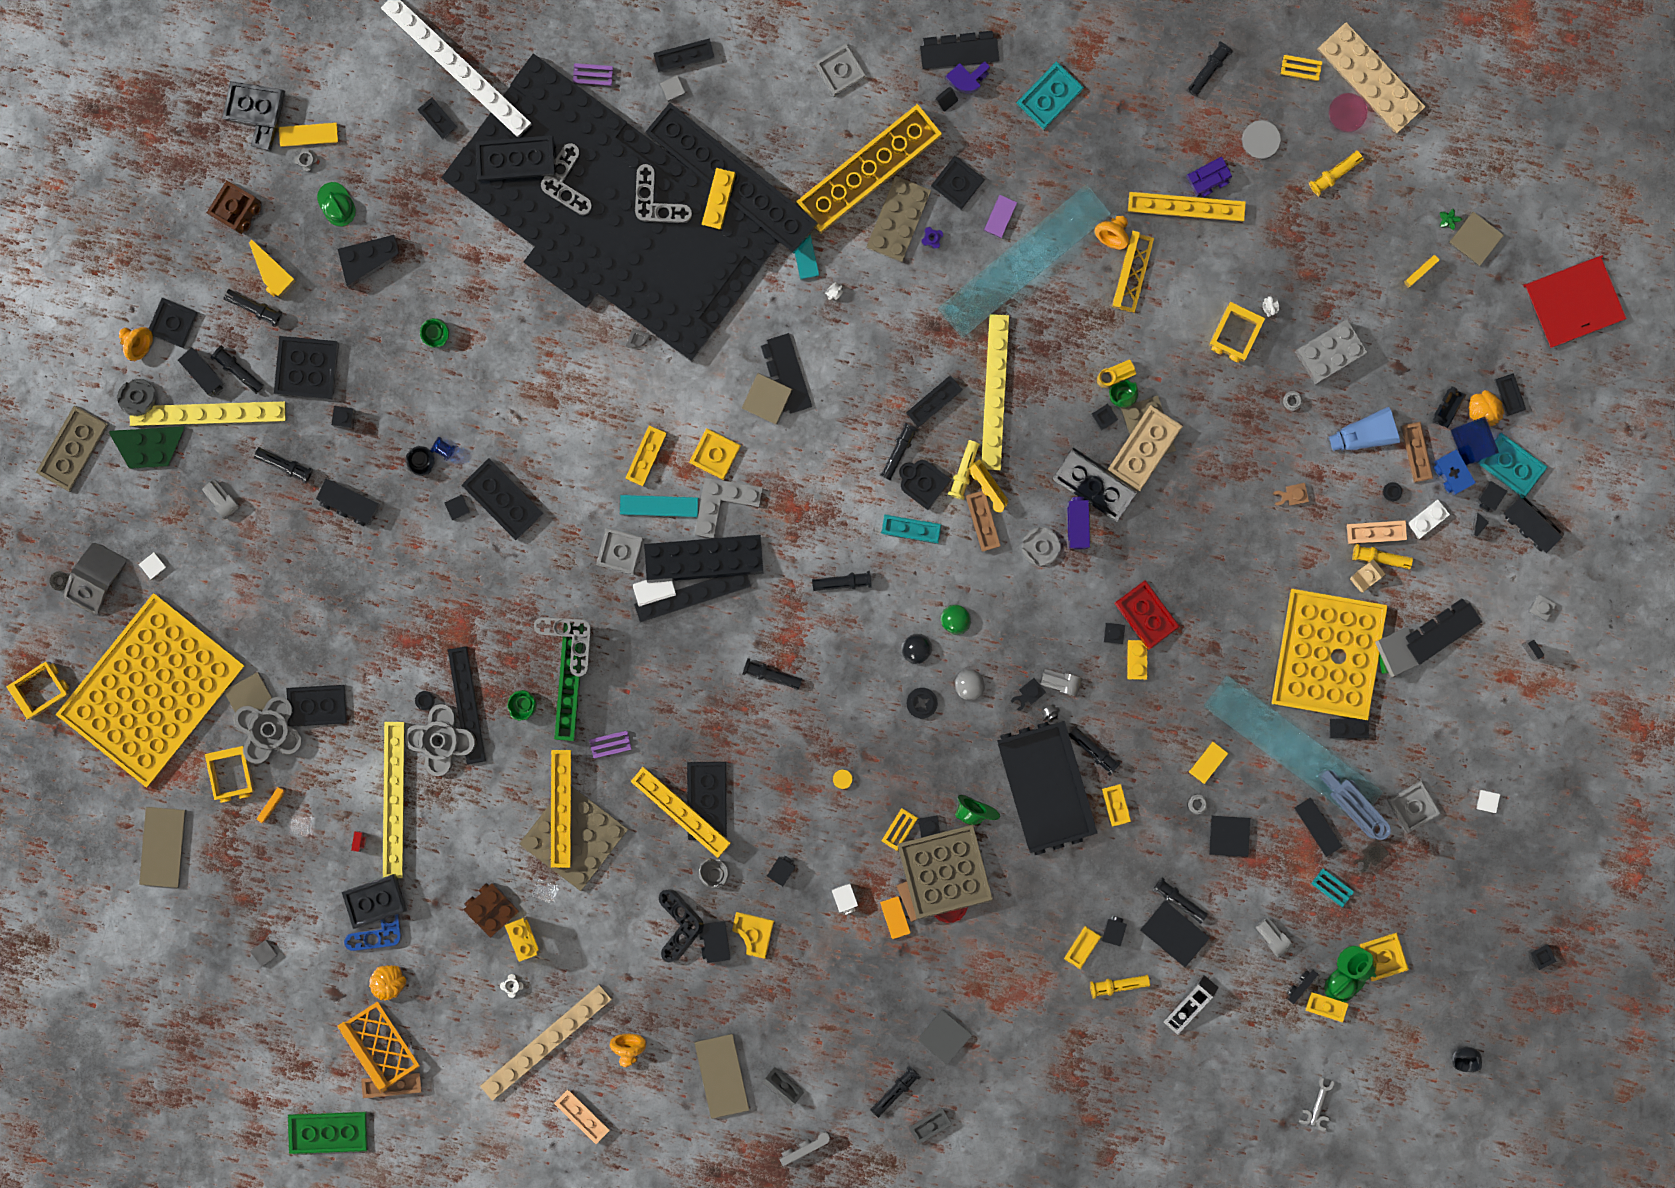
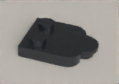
M919 460L915 464L905 463L899 470L900 477L902 478V491L928 511L951 482L948 476L926 460Z

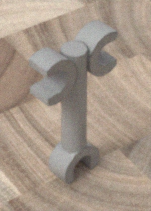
M1321 1077L1319 1079L1321 1089L1313 1112L1311 1114L1310 1111L1303 1109L1302 1112L1308 1114V1119L1305 1121L1299 1119V1122L1304 1125L1311 1124L1317 1126L1321 1131H1326V1128L1320 1126V1122L1322 1120L1329 1121V1118L1320 1116L1327 1092L1334 1087V1081H1330L1329 1086L1325 1087L1323 1085L1324 1078Z

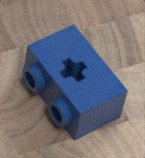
M1457 449L1434 461V470L1438 476L1443 477L1445 481L1443 485L1448 493L1456 495L1476 483ZM1451 470H1452V471H1453V470H1456V471H1457V473L1455 474V477H1454V476H1452V477L1449 476V473L1451 472Z

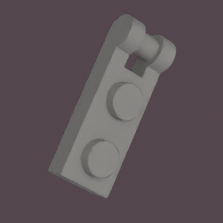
M822 1131L817 1139L811 1142L807 1139L799 1144V1148L795 1150L790 1148L782 1152V1157L779 1159L782 1166L827 1144L830 1140L829 1133Z

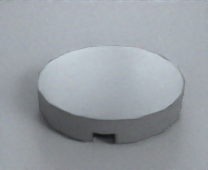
M1260 120L1254 121L1247 126L1241 140L1245 152L1249 156L1261 160L1275 154L1280 146L1281 138L1276 126L1268 121Z
M1044 527L1034 528L1029 531L1022 542V552L1025 558L1030 563L1038 566L1054 562L1059 556L1061 549L1057 534L1051 529Z

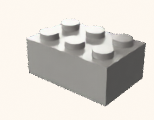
M1345 320L1297 349L1295 353L1314 384H1317L1362 357L1367 351L1348 320Z

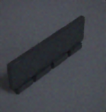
M993 31L979 32V40H976L975 32L960 34V42H957L956 34L940 36L941 44H937V36L923 38L924 46H920L922 69L957 66L959 63L961 65L983 63L984 61H1000L997 38H993Z
M789 333L766 340L767 344L760 347L764 359L770 357L773 359L766 362L770 377L778 376L779 379L775 381L793 389L783 412L789 411L792 414L811 408L812 403Z
M1461 598L1451 605L1454 613L1447 608L1435 616L1438 624L1432 618L1420 626L1422 635L1416 629L1406 636V640L1409 643L1406 646L1419 665L1482 623L1470 603H1466Z

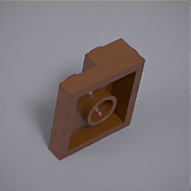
M226 180L206 213L242 235L243 232L249 230L252 217L261 211L260 204L262 202Z
M486 883L478 890L481 893L476 898L472 896L464 903L466 908L463 910L491 938L519 910L494 883L490 885Z

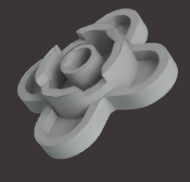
M274 697L267 702L263 711H259L251 706H244L235 712L233 718L235 727L248 735V739L243 746V755L250 763L259 764L264 762L272 749L282 754H292L299 749L301 745L299 733L286 724L292 712L291 704L287 699ZM264 727L270 728L269 734L263 732Z
M446 704L436 705L430 710L427 725L411 726L404 735L405 744L410 750L424 752L425 768L433 776L447 774L452 767L453 755L470 754L476 746L475 735L470 730L455 727V712L452 707ZM440 736L443 738L442 744L438 741Z

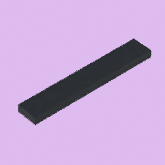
M465 646L447 649L461 729L470 730L476 738L475 749L470 754L465 755L466 763L468 765L485 762L486 755L468 648Z

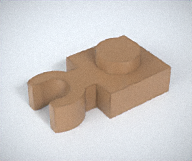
M1305 483L1286 486L1285 493L1282 491L1273 492V495L1281 496V501L1275 502L1276 506L1282 505L1285 501H1288L1289 506L1309 502Z

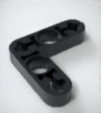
M668 889L660 892L659 903L680 925L661 950L662 959L670 963L676 962L681 958L701 933L704 924L702 919L676 891ZM666 895H670L669 899L671 902H667L668 897ZM680 906L683 907L685 911L683 917H680L678 915V908ZM691 922H695L694 926L696 929H692L693 924ZM681 934H683L686 937V942L684 945L680 944L679 942V936ZM669 950H674L672 952L673 957H669Z

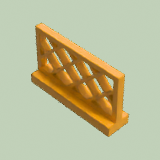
M378 1002L337 1026L380 1093L386 1091L389 1086L420 1067ZM375 1008L380 1012L379 1021L368 1019L369 1013ZM357 1020L363 1021V1031H354L351 1024ZM367 1022L378 1024L376 1035L365 1033ZM381 1025L390 1027V1037L379 1036ZM364 1036L375 1038L373 1048L363 1045ZM378 1039L389 1040L387 1051L376 1049ZM391 1041L401 1044L400 1054L389 1052ZM375 1052L386 1054L384 1064L374 1062ZM388 1054L399 1056L397 1067L386 1065ZM402 1057L411 1059L414 1065L408 1069L400 1068ZM385 1068L396 1070L395 1077L390 1081H387L384 1077Z

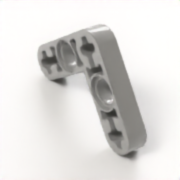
M572 143L566 144L555 159V167L558 164H563L566 167L565 173L559 175L555 172V175L545 176L541 182V188L545 194L579 215H587L592 209L590 200L563 183L580 155L576 145ZM574 148L576 155L569 157L568 162H571L570 165L560 160L561 157L564 159L567 157V149L571 150ZM551 181H554L553 185L558 189L559 185L562 186V188L558 191L557 196L554 195L556 193L555 190L551 188L549 189V191L546 190V182L550 183ZM563 191H570L572 193V198L569 201L561 199ZM576 195L579 197L577 199L578 202H587V210L583 209L582 211H580V207L576 203H574L573 207L571 206V204L574 202L576 198Z
M648 164L641 165L637 170L635 213L637 218L644 222H688L692 217V212L687 205L654 203V169ZM645 168L648 169V172H651V175L647 176V182H651V185H639L640 181L644 182V176L640 175V173L644 172ZM642 188L650 189L651 194L648 198L640 196L639 192ZM639 201H651V204L646 203V209L650 211L649 214H646V217H642V214L639 213L643 209V204H639ZM667 208L669 216L667 218H660L658 215L659 209ZM671 208H675V212H681L682 209H685L689 214L685 216V219H681L680 215H675V219H671Z
M538 618L534 622V630L538 634L572 637L570 670L575 676L585 675L589 665L590 624L585 620ZM543 620L547 625H552L551 621H555L553 626L554 633H550L551 628H545L544 632H541L537 625L541 624ZM570 622H575L573 626L579 627L581 623H584V626L587 627V631H584L583 634H580V631L573 630L574 634H570ZM558 623H567L568 629L565 633L558 632ZM577 643L585 644L586 651L583 654H578L575 651ZM574 655L578 657L586 656L585 661L581 659V665L585 666V669L581 670L579 674L574 669V666L578 664V659L574 660Z

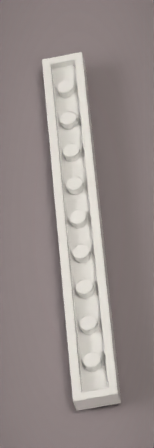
M388 0L381 7L393 21L518 138L532 125L529 120L401 0Z

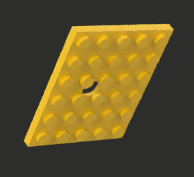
M1291 589L1271 704L1368 720L1379 658V650L1375 641L1382 639L1387 605ZM1335 649H1342L1346 653V659L1341 664H1336L1331 659V654Z

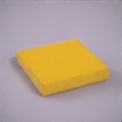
M706 428L689 463L724 480L741 445Z
M1397 932L1359 944L1360 948L1373 955L1376 963L1375 974L1377 976L1376 978L1371 977V982L1409 970Z

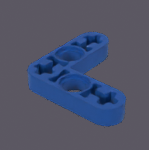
M399 914L395 915L393 923H387L385 919H382V929L348 934L344 940L345 947L350 951L398 944L401 940ZM390 931H393L394 935L397 934L394 942H391V939L384 940L385 944H381L382 937L380 932H384L383 936L390 935ZM370 934L377 935V944L371 945L368 943L367 938ZM361 935H364L365 947H362V943H357L355 947L348 943L351 940V936L358 940L362 939Z

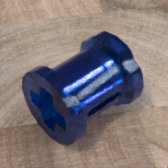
M438 437L430 451L438 453L444 457L445 461H448L454 453L456 446H450L442 441L441 437Z

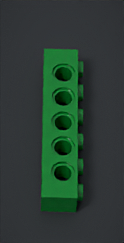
M564 623L563 633L568 629L567 623ZM571 623L570 634H574L573 630H578L580 634H583L584 624L576 627L573 626L574 623ZM565 636L562 639L554 739L575 741L580 677L572 674L570 670L572 637ZM577 643L575 646V651L578 654L583 652V643ZM574 655V660L578 659V664L574 666V669L579 674L581 673L582 657Z

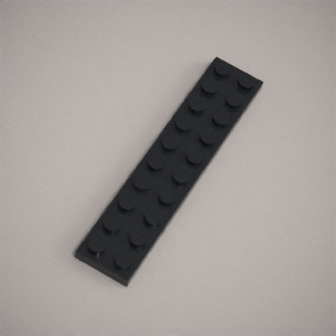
M669 103L646 130L645 133L711 187L716 168L735 172L736 176L729 202L793 254L818 225V222L673 104Z

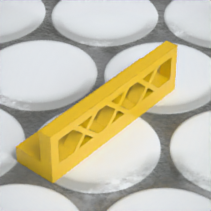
M1131 232L1112 308L1135 313L1154 238L1141 235L1140 232ZM1138 239L1149 241L1147 249L1140 253L1137 248ZM1140 257L1143 266L1135 271L1132 267V261ZM1135 275L1138 285L1130 290L1127 280ZM1128 294L1133 299L1132 308L1121 305L1123 297Z

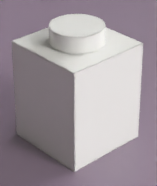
M850 883L832 889L839 912L843 911L844 914L856 911L855 907L858 904Z

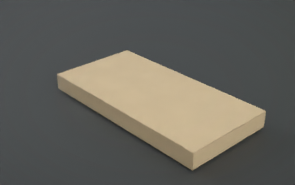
M1150 405L1108 470L1140 492L1183 426Z

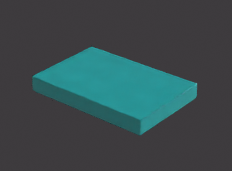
M1056 61L1016 104L1044 130L1080 94L1084 87Z
M1502 432L1477 463L1518 495L1523 494L1525 497L1548 468Z

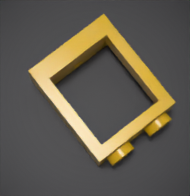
M1229 302L1209 343V346L1212 347L1211 350L1220 355L1222 353L1230 355L1229 359L1234 362H1244L1265 318ZM1230 313L1256 325L1243 353L1217 342Z
M45 661L6 686L27 720L33 719L70 695L68 692L70 688L64 679L61 680L57 675L59 670L54 663L50 664V662ZM44 670H47L61 693L33 710L19 687Z
M243 746L205 754L214 800L220 799V803L232 801V796L239 795V799L250 797V793L255 792L249 761L243 755ZM241 755L248 788L221 794L214 761Z
M527 916L505 925L519 962L540 953Z

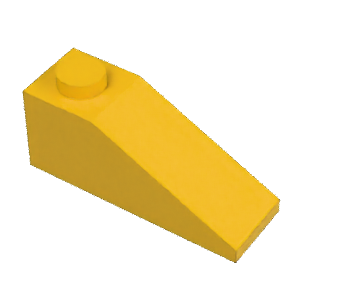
M251 239L249 242L263 282L268 286L265 290L273 297L277 295L281 298L296 280Z

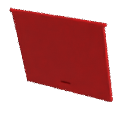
M1603 255L1523 285L1527 289L1550 348L1626 320L1624 311L1603 263Z

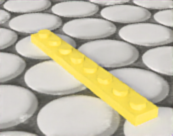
M989 315L981 460L987 470H1001L1009 315Z
M286 402L156 405L144 415L130 416V426L286 421Z
M384 722L383 877L396 874L397 878H403L405 722Z

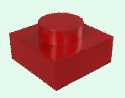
M354 831L351 851L361 852V848H365L366 837H364V832Z

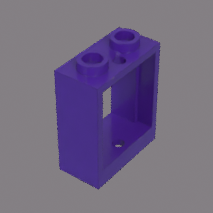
M1072 497L1071 501L1067 502L1068 549L1090 548L1089 500H1084V497Z

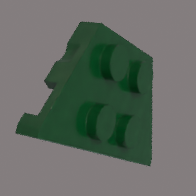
M185 427L109 431V434L129 469L169 467Z

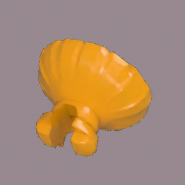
M1116 216L1115 219H1111V222L1104 221L1095 227L1096 237L1106 246L1118 250L1128 246L1129 237L1124 230L1128 225V220L1124 216Z
M124 327L119 331V338H122L120 339V344L123 345L125 357L134 362L141 360L148 353L153 342L150 329L139 327L131 331L129 328Z
M619 1034L611 1039L610 1048L615 1054L621 1056L619 1060L620 1065L627 1068L632 1063L637 1062L636 1056L645 1050L646 1040L638 1034Z

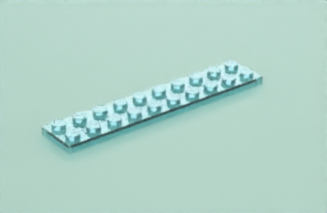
M1086 184L938 307V311L959 336L964 338L1091 232L1099 223L1109 217L1111 213Z
M1227 675L1203 706L1341 810L1343 809L1330 796L1332 790L1318 776L1323 770H1333L1340 778L1338 782L1342 779L1353 780L1359 787L1358 791L1372 806L1383 793L1382 790Z

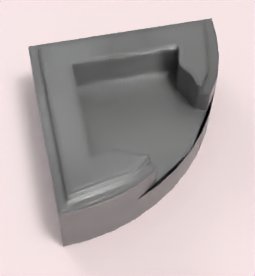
M632 328L626 347H640L649 340L651 335Z

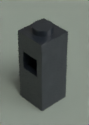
M191 347L178 359L179 363L207 395L216 396L224 389L222 386L225 383L194 348Z

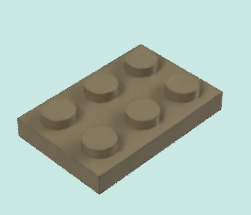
M1158 396L1136 402L1128 408H1121L1129 435H1131L1150 405L1164 413ZM1172 442L1164 455L1176 451L1174 442Z

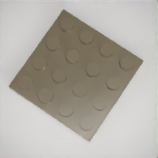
M571 786V867H551V803L519 845L579 891H582L628 831V828Z
M973 825L897 844L917 920L993 901Z

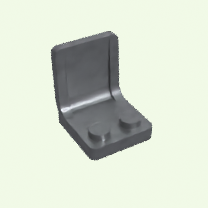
M92 543L70 572L63 598L96 615L101 609L110 584L126 563L125 558L97 543Z

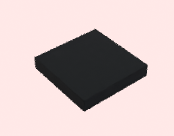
M954 156L931 187L962 210L985 179Z
M161 298L149 326L152 336L184 348L198 312Z
M1211 815L1209 855L1248 857L1251 818Z

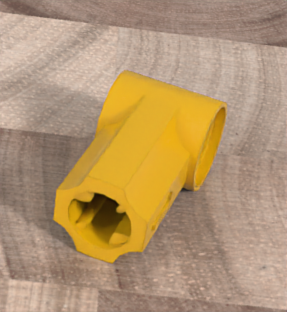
M1129 359L1110 368L1103 369L1097 376L1098 385L1102 388H1109L1118 382L1135 376L1136 371L1133 363ZM1103 374L1110 375L1111 382H1103L1101 376Z

